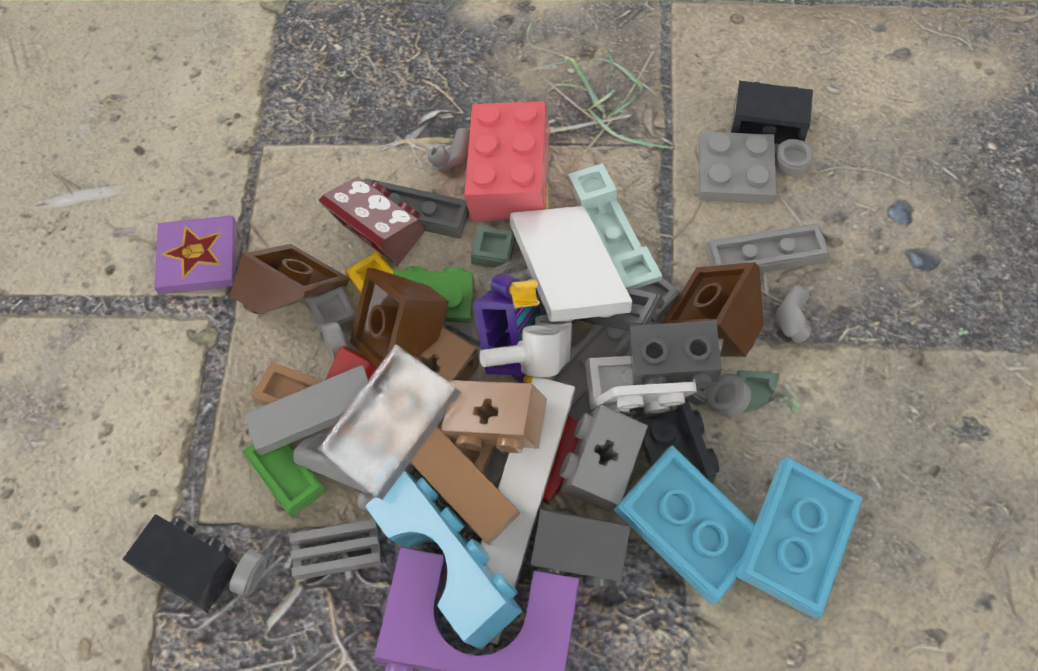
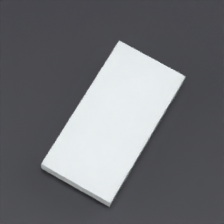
M584 206L514 212L510 214L511 228L532 279L537 280L538 287L536 289L550 322H571L574 319L590 317L606 318L615 314L631 312L632 299Z

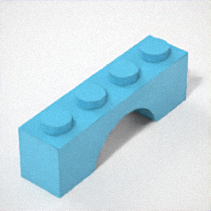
M403 471L365 507L385 535L407 549L423 543H437L445 555L448 574L444 593L437 606L463 642L483 649L522 612V609L513 599L517 591L500 572L496 575L493 574L486 565L491 559L488 553L474 539L468 541L461 532L465 527L464 523L449 507L443 509L436 499L441 495L426 478L422 476L418 480L406 471Z

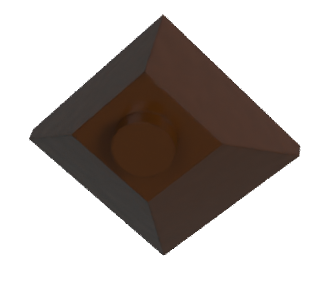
M286 244L242 254L230 296L241 302L243 307L249 312L265 314L266 312L332 291L341 286H347L350 278L296 246Z
M756 262L696 267L662 324L717 320L720 357H746L764 326L760 267Z
M367 268L350 343L383 375L394 377L439 340L442 325L447 318L449 301L428 285L375 268Z

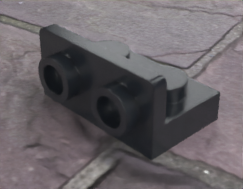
M685 399L684 404L677 405L676 410L637 420L648 425L642 446L650 468L673 445L712 484L714 483L716 473H719L718 459L712 448H706L702 437L705 432L702 417L698 410L692 411L688 399Z

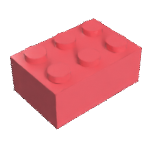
M546 101L472 104L464 192L471 221L510 220V214L514 212L546 209L550 137Z

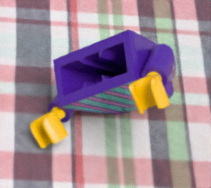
M498 274L491 280V290L473 303L481 350L516 346L522 340L523 328L535 325V318L541 316L536 289L538 287L537 280L521 281L508 274ZM520 363L484 367L485 374L511 375L518 383L531 384L533 376H528L521 371L522 365Z

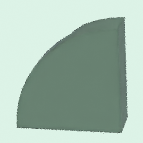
M737 371L736 375L746 382L751 390L750 403L742 413L757 410L770 400L778 384L779 373Z

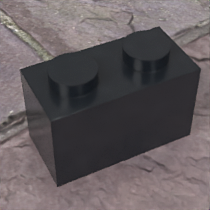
M739 80L734 102L731 133L774 135V144H781L789 139L805 142L811 122L813 90Z
M155 514L122 560L137 572L208 613L232 578L237 567L228 557L231 549L211 536L203 542L193 536L196 531L194 527L176 516H173L169 522Z

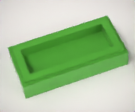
M290 443L261 456L255 450L254 444L242 451L291 518L326 493V490L310 469L294 463V448Z

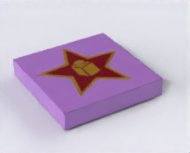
M233 215L158 223L154 284L158 294L233 286L236 276L237 225Z

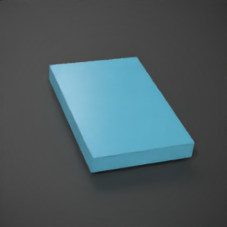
M673 445L659 457L614 508V511L711 605L717 604L736 581L737 577L735 575L755 524Z
M788 457L781 459L735 576L814 619L822 617L863 498Z

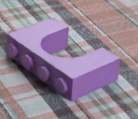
M400 548L374 656L381 666L386 667L385 671H566L578 596L579 578L534 571L526 617L518 636L507 647L496 653L483 656L469 655L450 646L439 632V608L437 605L443 595L448 572L445 556Z

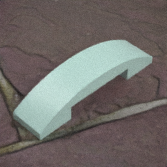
M604 164L568 174V180L577 206L585 207L624 286L637 289L661 281L662 274L647 246L641 247L617 201V189Z

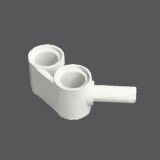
M548 315L538 316L535 318V325L523 328L522 340L516 346L481 350V365L489 367L520 363L522 365L521 371L528 376H555L570 361L572 321L550 322Z

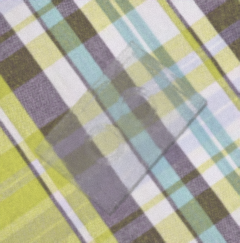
M395 345L318 449L372 495L383 500L462 392L402 348Z

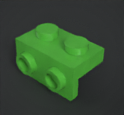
M409 266L404 271L393 270L394 275L428 285L447 299L449 303L445 322L471 323L473 292H475L473 272H467L465 269L458 267H448L443 272L428 271L426 268L419 266Z

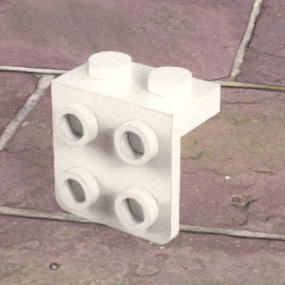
M631 356L589 358L585 361L590 410L604 405L623 415L629 414L631 408L644 407L646 414L662 413L669 411V406L684 404L685 397L697 392L695 382L633 385Z

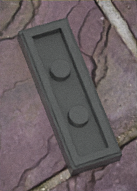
M364 179L368 184L373 181L372 179ZM377 181L391 193L389 197L391 201L398 206L404 201L421 215L418 221L425 231L458 239L461 238L469 216L466 200Z

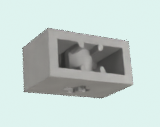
M604 405L598 406L588 414L584 413L574 432V436L579 438L574 453L569 452L560 469L559 475L564 478L560 491L605 511L615 508L622 501L648 425ZM600 449V455L595 453L594 450ZM600 458L605 460V463L599 464L598 462Z

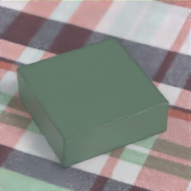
M479 225L471 253V264L509 270L516 241L513 230Z

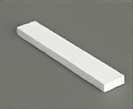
M533 377L531 382L547 398L539 449L523 448L522 453H509L498 490L521 514L490 545L483 540L480 544L491 558L486 565L494 575L498 572L504 575L514 588H516L575 394L574 386L542 377ZM502 631L490 642L499 645Z

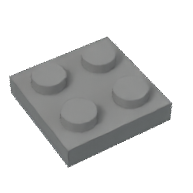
M700 132L698 141L699 200L774 204L776 198L774 135Z

